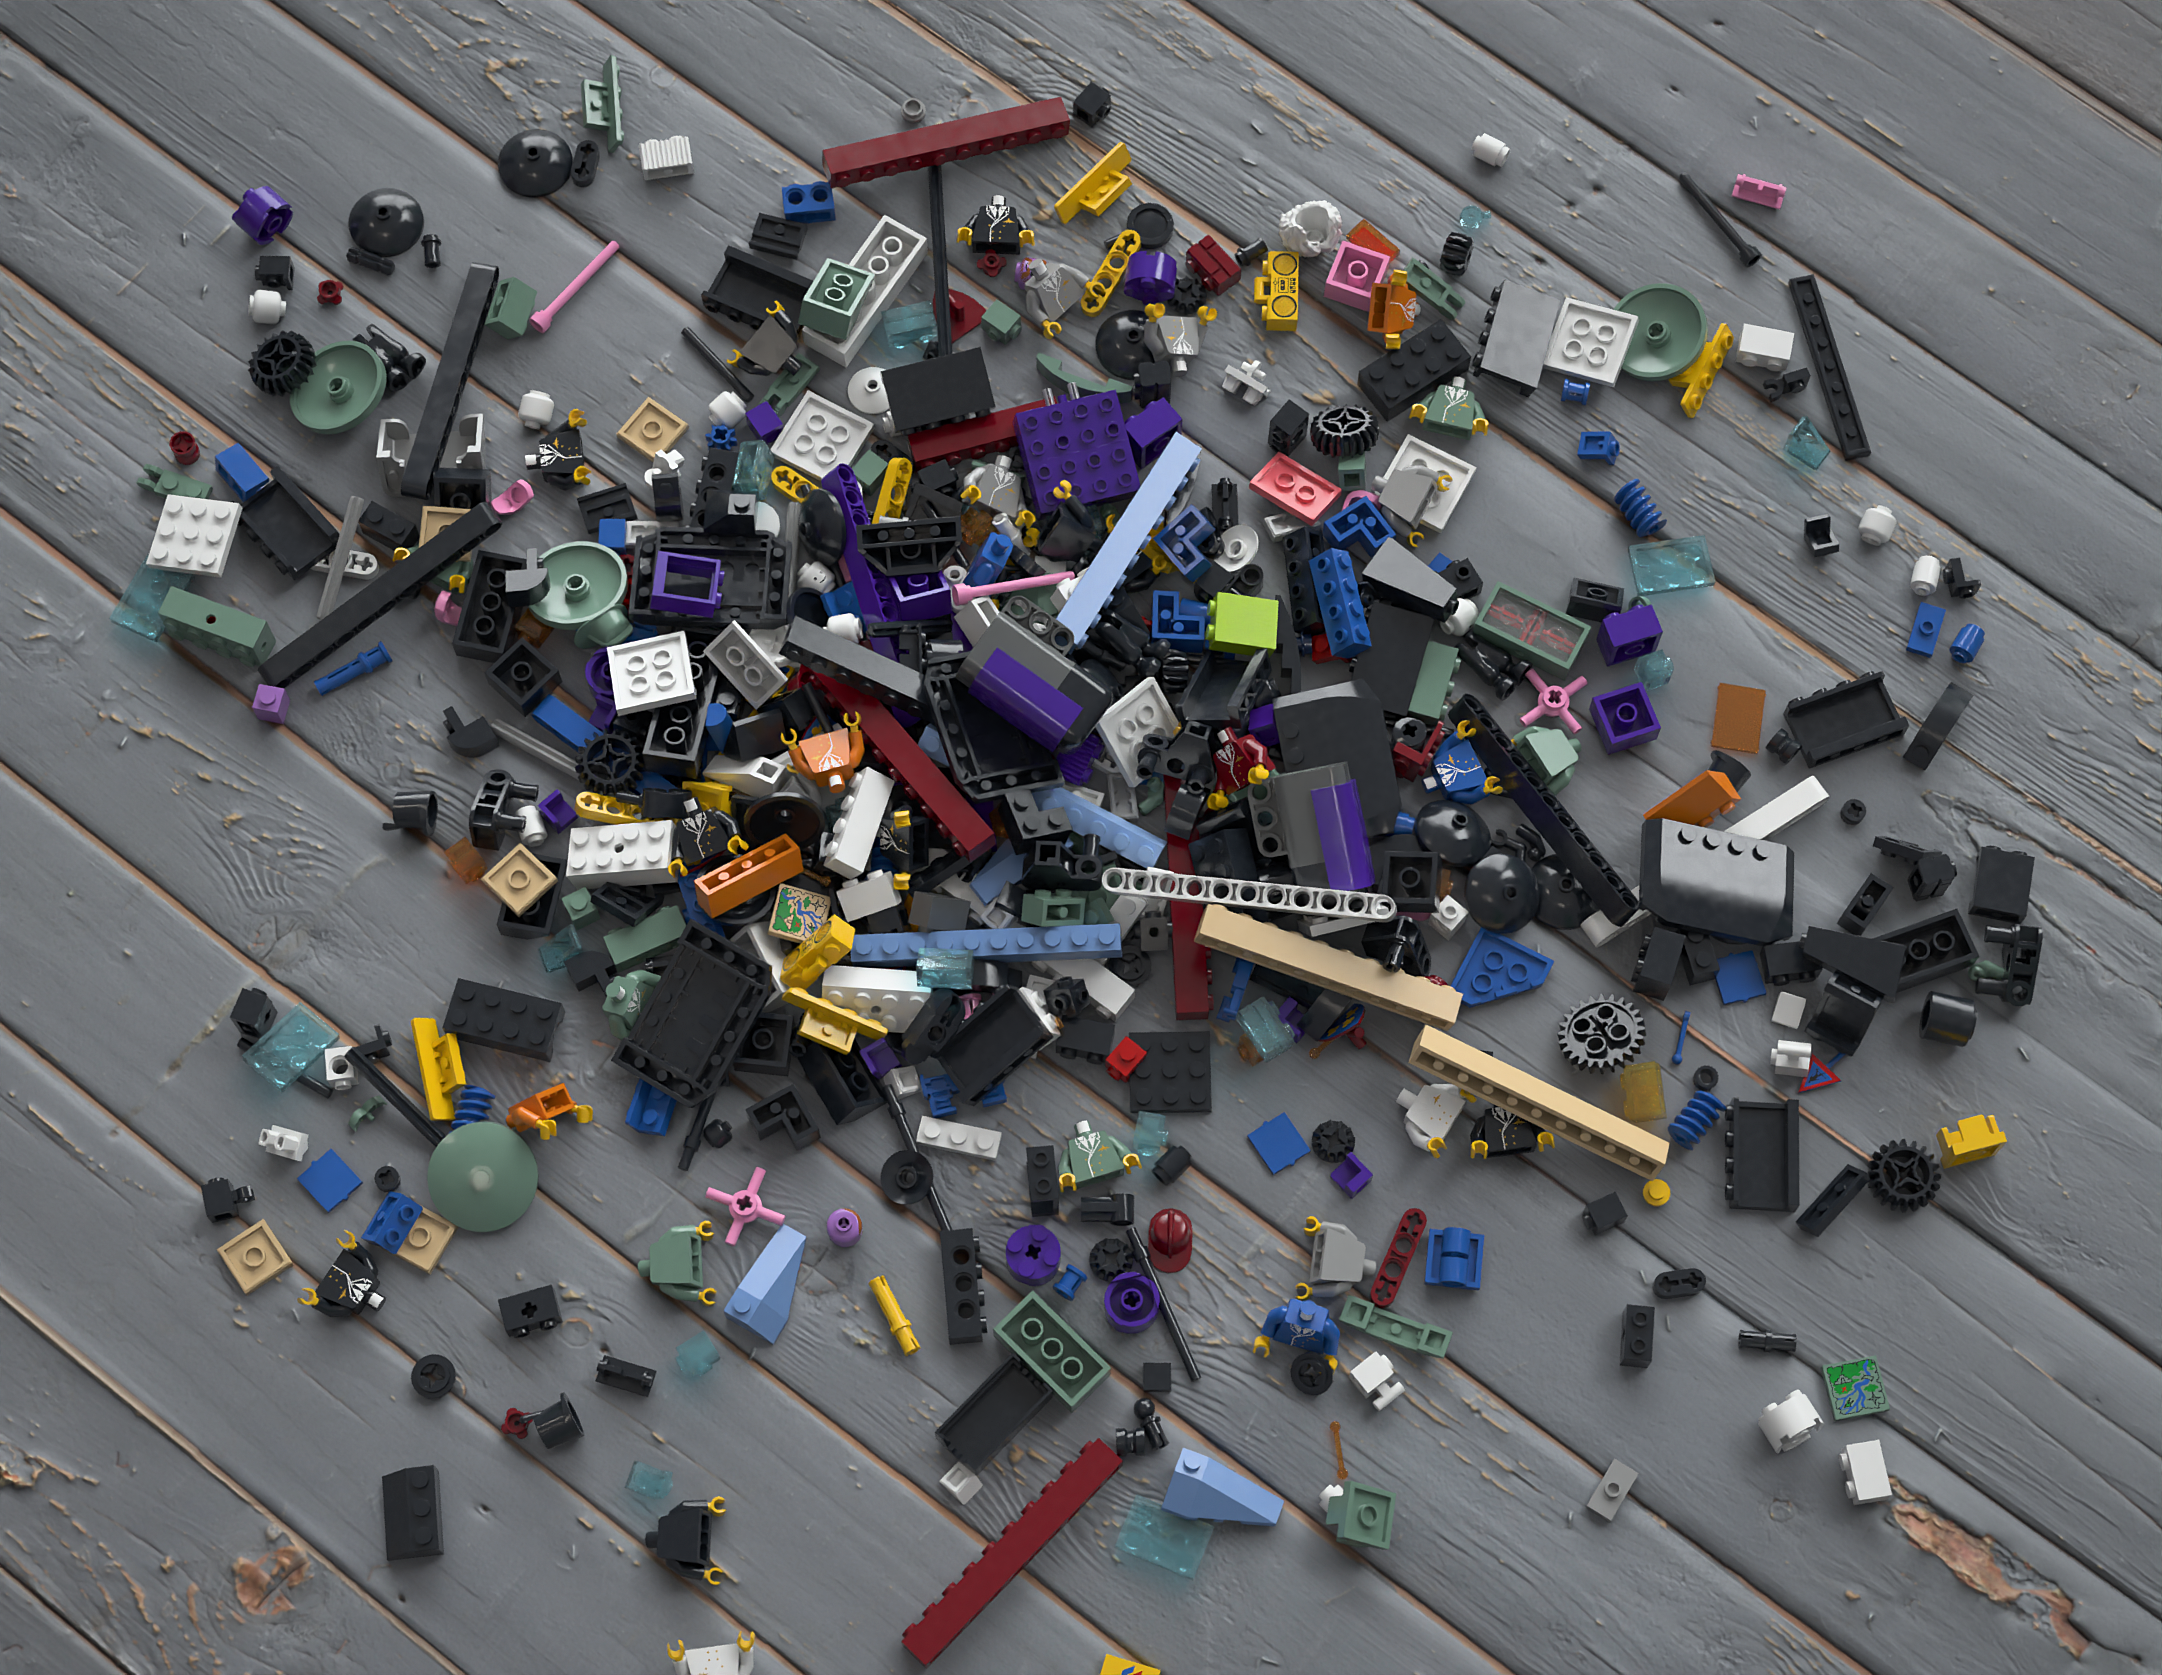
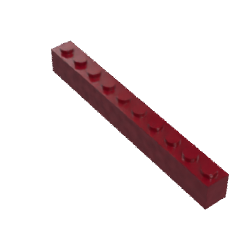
M1056 97L822 150V166L831 189L846 187L849 184L869 182L880 177L894 176L907 171H917L924 167L939 166L946 162L965 160L977 155H988L995 151L1013 149L1026 144H1036L1052 138L1059 139L1069 135L1070 118L1062 98Z
M809 668V681L816 690H822L825 694L824 698L831 708L836 707L841 712L840 717L843 722L845 713H848L850 724L856 722V712L860 714L861 723L858 725V730L862 732L863 744H868L872 748L871 752L880 764L882 762L885 763L891 778L895 782L900 781L904 785V792L912 801L916 799L921 805L919 808L923 815L935 821L940 835L943 838L948 837L953 842L952 847L960 857L965 856L971 863L996 845L994 832L877 698L865 695L855 688L838 683L835 679L822 673L814 672Z
M1163 774L1165 820L1167 821L1176 794L1181 784H1184L1186 781ZM1195 828L1189 840L1166 832L1168 871L1174 874L1195 876L1188 844L1200 840L1198 829ZM1172 881L1169 893L1173 892V890L1175 889L1174 881ZM1197 883L1189 887V894L1191 896L1200 894ZM1170 900V916L1173 928L1172 954L1176 1020L1208 1019L1209 1010H1214L1213 994H1208V985H1212V969H1207L1206 959H1211V948L1194 942L1203 913V906L1200 903Z
M1100 1438L1094 1443L1091 1440L1088 1441L1079 1451L1081 1456L1075 1462L1070 1460L1061 1469L1060 1473L1062 1476L1055 1483L1051 1480L1044 1486L1040 1492L1043 1496L1036 1503L1030 1501L1021 1511L1023 1516L1016 1523L1011 1521L1002 1530L1001 1534L1003 1537L997 1543L992 1541L981 1552L983 1555L981 1560L977 1564L971 1562L961 1573L964 1577L957 1584L952 1582L942 1592L944 1598L937 1605L933 1602L922 1613L924 1618L916 1626L912 1623L903 1632L902 1646L926 1669L1123 1466V1460Z

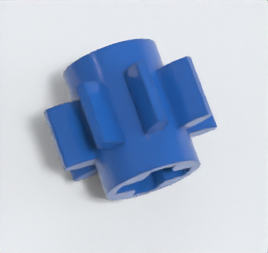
M725 424L717 427L712 425L711 434H705L706 441L709 442L707 444L708 450L711 447L731 451L732 446L738 445L737 439L733 438L736 435L735 429L729 430Z

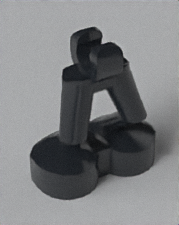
M1014 544L1009 555L1014 565H1005L995 583L1043 576L1046 571ZM1009 571H1022L1020 573L1012 574L1010 578L1006 581ZM1013 591L993 594L990 599H994L996 595H999L996 600H999V607H1002Z

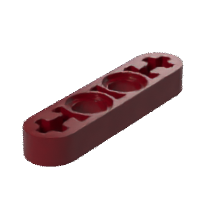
M1411 1208L1404 1213L1370 1292V1301L1377 1308H1387L1395 1299L1426 1226V1215L1420 1209ZM1415 1215L1419 1217L1418 1222L1421 1225H1415L1412 1235L1405 1233L1410 1225V1221L1407 1218L1412 1219ZM1400 1239L1408 1240L1411 1244V1250L1407 1253L1398 1251L1396 1242ZM1391 1263L1397 1264L1401 1269V1273L1397 1277H1390L1386 1274L1385 1267ZM1384 1281L1390 1283L1386 1293L1390 1298H1384L1383 1301H1379L1378 1294L1375 1291L1381 1292Z

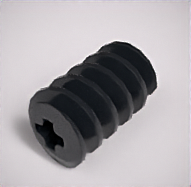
M1408 717L1396 722L1390 743L1391 751L1393 752L1397 742H1400L1422 754L1427 733L1425 723Z

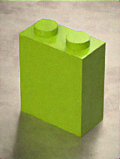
M1217 592L1213 600H1209L1207 607V616H1211L1210 624L1207 625L1205 634L1206 640H1209V650L1253 656L1257 649L1267 648L1270 658L1276 650L1279 601Z

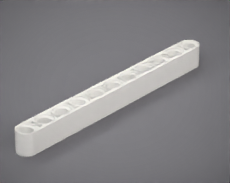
M1811 776L1724 832L1767 841L1819 808L1830 796L1815 776ZM1637 886L1631 892L1639 901V886ZM1639 909L1624 926L1618 927L1612 924L1602 911L1599 910L1587 918L1580 926L1597 948L1652 913L1646 909L1644 911Z
M1110 868L1102 876L1103 886L1110 893L1122 896L1210 905L1218 904L1229 907L1376 922H1389L1393 920L1397 913V907L1393 899L1381 894L1124 868ZM1114 875H1121L1122 883L1117 888L1110 887V878ZM1143 877L1148 878V887L1142 891L1137 890V880ZM1168 880H1173L1175 882L1173 892L1164 893L1162 891L1163 884ZM1194 883L1202 885V891L1197 896L1189 894V887ZM1220 886H1227L1229 888L1228 895L1223 899L1217 898L1215 894L1216 889ZM1246 889H1255L1256 896L1252 901L1247 902L1242 899V894ZM1274 891H1280L1283 894L1282 901L1278 904H1271L1269 902V896ZM1300 894H1308L1310 897V901L1305 907L1296 905V898ZM1330 896L1337 899L1336 906L1331 910L1324 909V899ZM1355 899H1360L1364 902L1363 909L1357 913L1350 911V903ZM1382 902L1391 904V910L1387 915H1379L1377 913V906Z

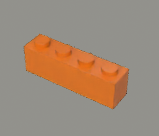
M785 833L694 880L698 904L713 919L801 873L804 870L800 848Z

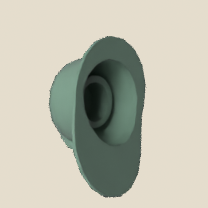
M622 604L613 605L603 613L584 623L575 633V645L578 648L587 649L597 645L610 647L622 644L633 632V627L627 620V608Z

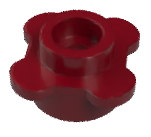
M989 249L985 252L986 255L977 261V267L982 269L986 275L996 277L1001 272L1002 267L1006 266L1007 260L1004 257L998 256L995 250Z
M325 280L319 283L320 295L317 296V301L320 304L328 302L338 305L342 302L340 295L344 287L341 282Z
M516 1408L508 1409L505 1423L501 1426L502 1432L506 1435L510 1433L517 1435L519 1439L526 1438L528 1426L533 1422V1419L524 1424L520 1423L518 1426H515V1422L519 1421L520 1416L530 1413L517 1411Z

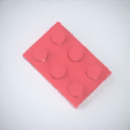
M1278 452L1249 484V489L1310 526H1313L1341 496L1342 489L1281 452Z

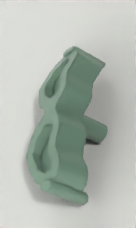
M381 1096L368 1099L361 1108L352 1114L348 1125L357 1132L358 1126L365 1117L371 1122L374 1121L375 1117L371 1112L382 1105H387V1103Z

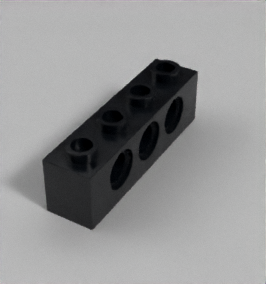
M710 447L708 456H704L702 460L701 471H704L702 479L697 480L695 493L698 496L696 502L691 504L690 517H692L691 524L686 525V527L703 528L700 525L704 522L707 489H736L742 465L740 453ZM714 476H723L721 480H712Z
M973 1228L940 1231L949 1344L983 1342L982 1334L987 1333L986 1316L980 1317V1306H985L984 1289L978 1290L977 1280L983 1279L981 1263H976L975 1253L980 1252L979 1236H973ZM958 1254H965L969 1257V1260L966 1264L959 1265L955 1263L954 1258ZM960 1281L970 1282L972 1286L968 1291L962 1292L956 1288ZM962 1308H971L974 1311L973 1316L968 1319L961 1318L959 1311Z

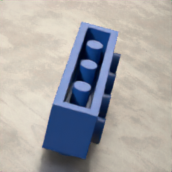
M1330 548L1311 559L1309 564L1332 656L1350 659L1372 646L1369 637L1370 633L1366 624L1364 608L1361 604L1358 584L1355 580L1349 552Z

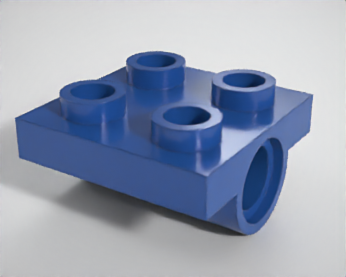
M1449 1227L1444 1230L1429 1229L1424 1284L1479 1291L1484 1235L1473 1234L1467 1229Z

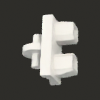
M1256 360L1252 365L1244 362L1241 369L1245 370L1247 375L1230 365L1225 369L1227 376L1222 387L1235 394L1241 383L1248 386L1249 388L1242 399L1253 406H1256L1263 396L1267 397L1270 393L1268 387L1254 380L1257 377L1263 381L1266 376L1265 373L1260 371L1261 362Z
M659 450L655 453L652 469L645 472L644 483L653 489L652 475L678 473V480H680L681 474L678 468L684 465L685 459L676 450L668 454Z
M272 1125L271 1130L262 1129L259 1145L266 1146V1152L302 1161V1155L308 1149L307 1139L309 1135Z

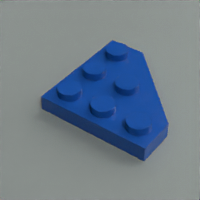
M1481 927L1451 987L1456 992L1463 994L1461 1004L1469 1008L1542 987L1554 964V960L1501 934L1489 932Z

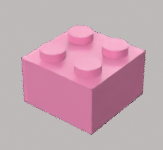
M1342 241L1325 283L1324 297L1369 312L1372 282H1384L1388 272L1390 256Z

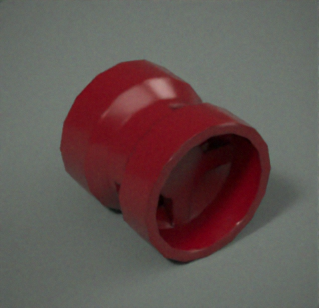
M180 431L171 437L169 446L180 464L191 465L199 459L200 449L192 434Z

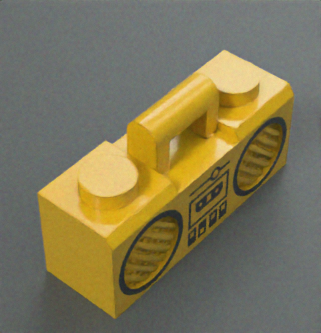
M1268 252V260H1263L1262 276L1267 277L1254 278V303L1267 304V306H1262L1261 321H1266V330L1296 331L1299 252ZM1264 286H1270V295H1264Z
M834 914L784 958L780 975L781 981L791 988L797 987L806 990L832 964H836L852 949L855 928Z

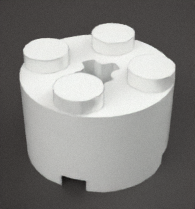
M1800 1390L1790 1393L1786 1396V1401L1777 1406L1776 1403H1772L1761 1411L1763 1416L1758 1419V1425L1776 1453H1780L1781 1448L1785 1452L1798 1446L1811 1437L1809 1435L1810 1430L1815 1428L1818 1432L1824 1425V1422L1807 1396L1802 1394Z

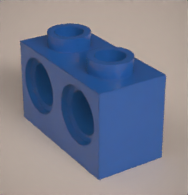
M817 181L813 184H791L788 187H782L785 219L804 224L836 220L833 191L828 182ZM818 199H826V200L823 201V202H817V201H816V200H818ZM795 201L801 202L800 204H797V205L791 204L792 202H795Z

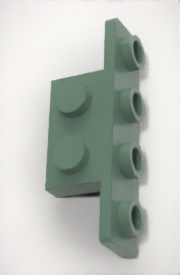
M610 55L603 65L604 82L584 79L581 83L583 127L607 131L608 152L614 153L624 140V132L621 130L623 112L619 107L621 88L618 87L620 68L616 63V56Z

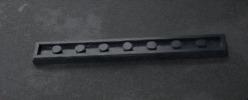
M1811 274L1789 279L1790 291L1844 459L1848 461L1870 456L1871 449L1815 276Z

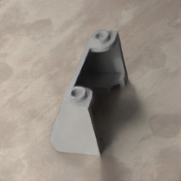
M469 414L461 418L459 431L450 433L440 467L486 469L485 421L483 414ZM381 419L376 457L383 491L392 497H405L401 495V482L416 438V434H409L407 424L399 419Z

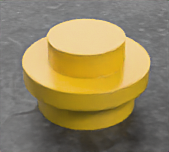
M1660 1179L1650 1180L1643 1188V1197L1652 1206H1662L1670 1198V1188L1667 1183Z

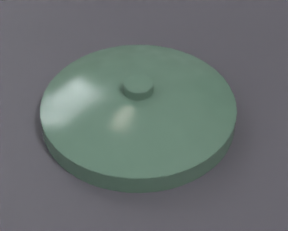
M1657 283L1640 287L1626 295L1613 309L1638 316L1639 318L1621 367L1622 371L1636 379L1662 381L1673 378L1690 368L1704 350L1708 338V322L1705 312L1699 301L1689 291L1679 286Z
M357 341L335 342L315 352L317 366L312 368L314 375L307 377L309 383L303 382L300 385L301 390L295 388L292 395L290 394V406L296 418L306 428L319 434L341 433L363 422L379 404L386 387L384 364L370 347Z
M578 541L556 546L539 557L544 559V566L548 568L551 582L549 593L543 600L528 606V608L539 621L550 627L564 630L579 629L584 623L603 613L609 607L623 603L628 591V576L625 565L613 550L598 543Z
M484 1121L463 1125L449 1133L434 1150L429 1162L427 1175L429 1192L439 1212L453 1224L476 1232L498 1230L520 1218L535 1197L539 1178L535 1155L524 1138L507 1126Z

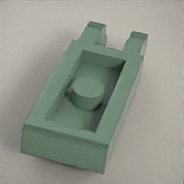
M1415 258L1410 259L1403 271L1408 272L1406 281L1408 288L1416 292L1419 297L1436 310L1438 309L1439 313L1450 320L1455 319L1458 314L1456 310L1445 302V299L1455 307L1461 308L1465 304L1464 298L1452 290L1453 287Z
M800 353L795 356V358L803 363L800 370L793 376L784 369L768 388L767 394L758 404L760 405L766 401L771 405L774 398L779 400L780 402L773 409L778 418L782 416L786 408L793 403L819 372V366Z
M145 464L143 470L147 474L159 478L158 483L156 484L142 477L138 478L136 482L141 488L154 492L157 496L167 499V495L208 499L213 490L209 484L166 469L163 471L159 467Z

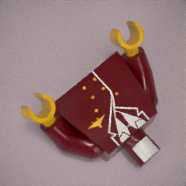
M1228 727L1217 734L1224 748L1213 754L1217 781L1215 793L1208 797L1207 806L1214 810H1218L1219 807L1225 808L1228 805V799L1224 795H1231L1252 783L1261 785L1262 779H1267L1269 772L1276 768L1268 757L1267 748L1258 742L1251 734L1238 739L1232 727Z

